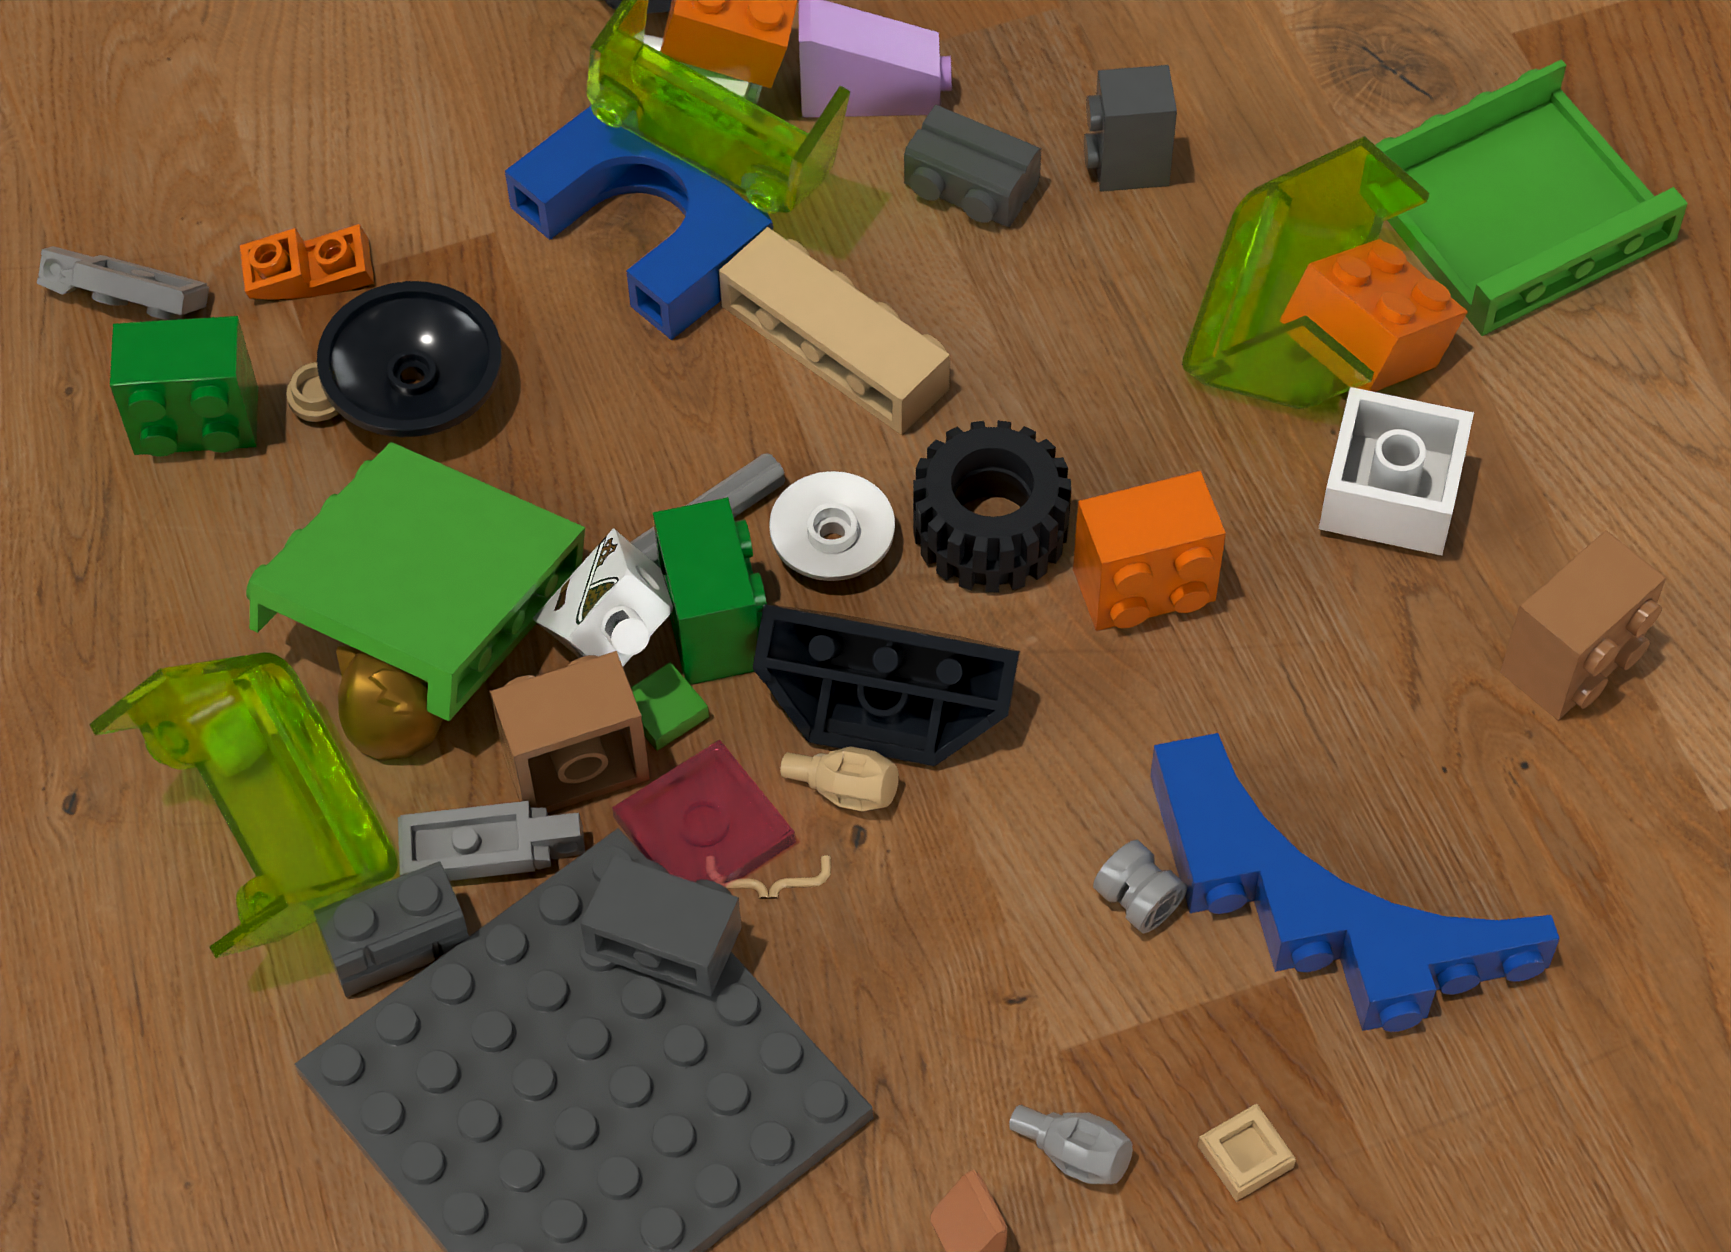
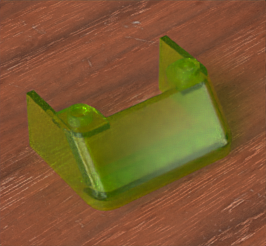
M623 0L590 47L587 97L592 104L591 110L601 122L614 128L623 127L747 196L748 200L756 208L769 214L791 212L822 184L835 162L851 91L839 86L808 134L645 44L644 35L648 0Z
M1365 136L1254 188L1241 200L1231 217L1183 356V369L1203 385L1294 409H1304L1309 406L1319 405L1324 400L1349 391L1350 387L1357 388L1370 383L1374 372L1305 315L1286 324L1279 320L1309 263L1379 239L1384 221L1426 203L1430 193Z
M263 652L160 668L89 724L95 736L139 728L145 739L148 752L156 761L177 770L197 767L256 877L242 885L236 895L238 917L241 924L209 946L215 959L280 941L316 922L313 911L383 884L396 874L398 864L395 851L300 678L284 659L273 653Z

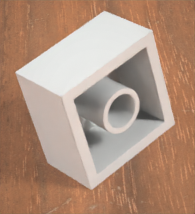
M1350 387L1326 487L1319 529L1442 556L1453 514L1474 412Z

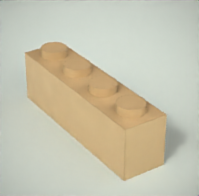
M767 227L719 270L723 308L899 434L903 435L949 391L950 354L946 352L943 345L936 338L928 334L921 335L901 321L898 314L890 306L883 302H874L857 290L843 273L836 270L830 271L810 257L807 250L793 239L786 240Z

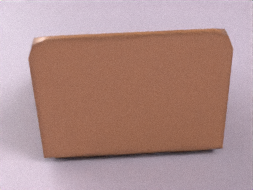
M975 1169L965 1173L937 1204L930 1215L931 1224L946 1252H1005L1007 1225L980 1173H976Z

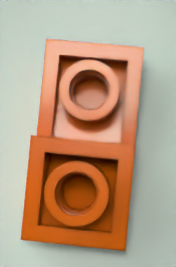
M360 224L306 241L293 228L240 245L245 293L250 299L307 298L344 292L374 284L368 236Z

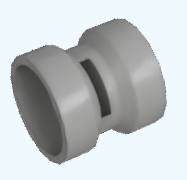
M1137 839L1123 845L1105 862L1094 880L1093 888L1108 902H1119L1126 909V919L1144 934L1157 928L1174 912L1187 892V885L1171 870L1161 871L1154 864L1155 855Z

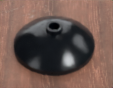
M405 281L382 285L350 300L328 322L317 349V370L321 387L326 398L337 412L348 421L367 431L393 437L430 435L447 430L468 419L491 396L498 383L502 368L500 337L488 313L476 301L458 290L441 284L422 281ZM410 381H420L415 384H406Z

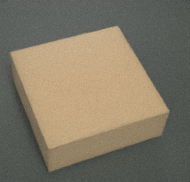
M1258 1104L1251 1106L1199 1136V1149L1236 1202L1290 1171L1295 1165L1296 1158Z

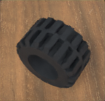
M984 420L971 422L970 430L965 432L957 426L946 432V443L935 440L927 448V458H920L916 467V480H913V533L915 543L921 544V556L927 565L936 562V574L946 581L953 576L958 577L959 587L972 591L974 584L986 585L985 593H998L999 585L1008 583L1012 590L1025 587L1028 575L1036 580L1047 573L1048 562L1056 564L1061 557L1063 543H1067L1069 532L1071 479H1068V466L1064 458H1055L1056 447L1048 439L1038 443L1036 441V431L1024 426L1018 432L1011 430V422L1000 420L997 422V427H985ZM996 496L1008 499L1020 508L1007 515L991 517L973 513L963 505L979 497Z

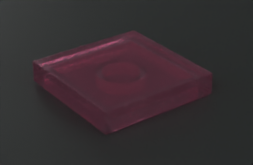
M720 739L612 807L614 819L646 859L660 864L669 874L692 882L705 879L725 887L731 881L742 878L796 843L795 831Z

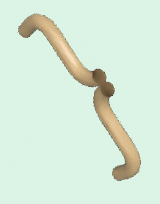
M827 855L822 856L821 872L818 876L779 879L773 883L768 894L765 885L756 879H723L718 877L716 874V859L713 857L706 858V875L708 880L716 882L726 889H755L759 894V898H778L779 891L787 887L819 886L826 882L831 872V857Z

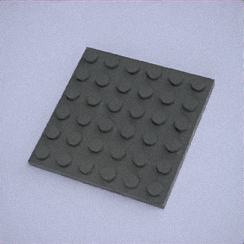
M619 828L295 1063L301 1079L443 1252H705L873 1119V1107L732 952L727 959L712 996L586 953L580 923L612 855L630 861L636 858L646 859Z

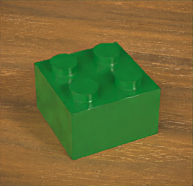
M238 316L113 324L110 387L134 455L149 454L160 457L168 456L175 452L207 450L224 453L238 448L257 447L258 385Z
M728 497L653 512L658 565L662 571L673 604L669 618L684 678L690 685L755 672L753 670L754 656L763 605H767L761 575L759 572L753 573L750 558L753 557V549L746 520L734 521Z

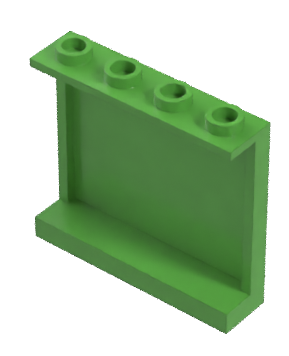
M1562 59L1540 70L1531 69L1521 75L1515 82L1494 92L1486 91L1480 93L1468 104L1445 115H1434L1423 122L1420 127L1396 138H1385L1378 142L1371 150L1367 151L1361 184L1362 191L1434 279L1444 285L1449 290L1451 298L1468 311L1466 318L1481 336L1677 240L1688 205L1687 201L1674 187L1654 196L1561 90L1567 66Z
M390 442L372 461L367 460L360 466L355 478L338 495L332 494L323 504L320 513L304 529L295 530L287 540L285 547L267 565H260L254 571L246 589V597L250 600L249 629L258 633L277 613L291 618L427 681V712L450 721L536 625L533 617L582 564L585 527Z

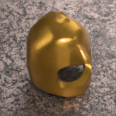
M337 646L336 654L342 675L338 692V717L346 738L360 752L377 760L405 759L430 746L436 737L443 719L427 712L428 682L351 646Z

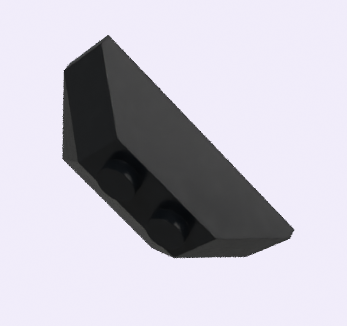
M764 604L753 670L762 682L767 685L778 703L808 742L841 749L857 747L876 751L888 758L936 766L1009 716L1020 651L962 636L838 613Z

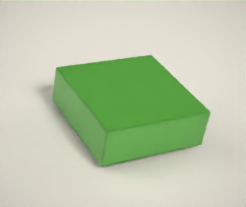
M671 662L631 687L642 716L644 736L656 751L709 717L708 705Z

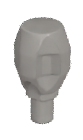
M1018 1105L1011 1115L1009 1129L1035 1140L1037 1147L1044 1150V1153L1066 1175L1087 1184H1115L1122 1178L1129 1166L1133 1151L1132 1141L1111 1121L1089 1112L1063 1113V1115L1052 1112L1045 1115L1024 1105Z

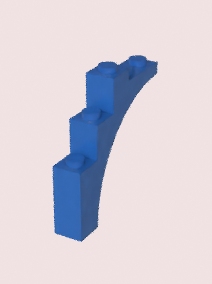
M1218 733L1154 745L1150 778L1179 878L1187 885L1185 899L1189 913L1209 910L1214 914H1224L1241 908L1246 902L1254 901L1275 972L1295 968L1299 972H1312L1328 966L1333 960L1340 959L1362 1031L1383 1027L1385 1031L1397 1032L1417 1025L1422 1019L1428 1018L1436 990H1441L1444 994H1459L1474 988L1481 981L1506 977L1507 980L1514 982L1524 981L1541 974L1545 969L1549 968L1560 939L1552 915L1505 920L1449 917L1389 902L1344 882L1301 853L1263 816L1237 778Z

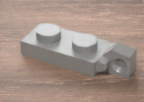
M54 246L44 248L41 251L42 256L37 284L62 295L73 292L77 288L93 291L92 299L110 305H127L128 301L147 306L146 313L148 315L166 320L182 319L183 314L204 308L207 305L209 287L207 283L104 255L91 257Z
M529 801L405 814L398 817L400 876L438 861L441 862L449 881L535 871V868L543 869L550 867L551 859L555 860L582 855L585 852L584 830L579 813L548 816L547 808H531Z

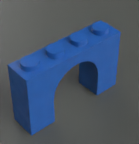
M609 92L505 170L510 208L549 240L599 202L620 194L645 193L655 195L671 202L681 210L685 218L679 228L626 270L630 307L670 340H673L721 301L719 270L765 228L769 227L773 230L770 216L759 204L755 202L748 203L730 188L720 173L713 169H705L690 157L686 148L673 137L666 138L649 124L647 118L638 108L632 105L627 107Z

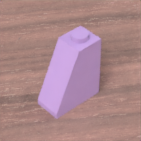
M799 0L802 118L928 115L935 104L940 106V91H951V56H940L939 32L826 0Z

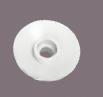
M827 471L803 477L786 488L772 508L769 529L772 545L776 553L791 569L813 579L839 581L854 578L869 571L885 557L893 542L895 518L889 500L873 483L851 473ZM831 533L839 534L842 536L838 539L823 538L825 535Z

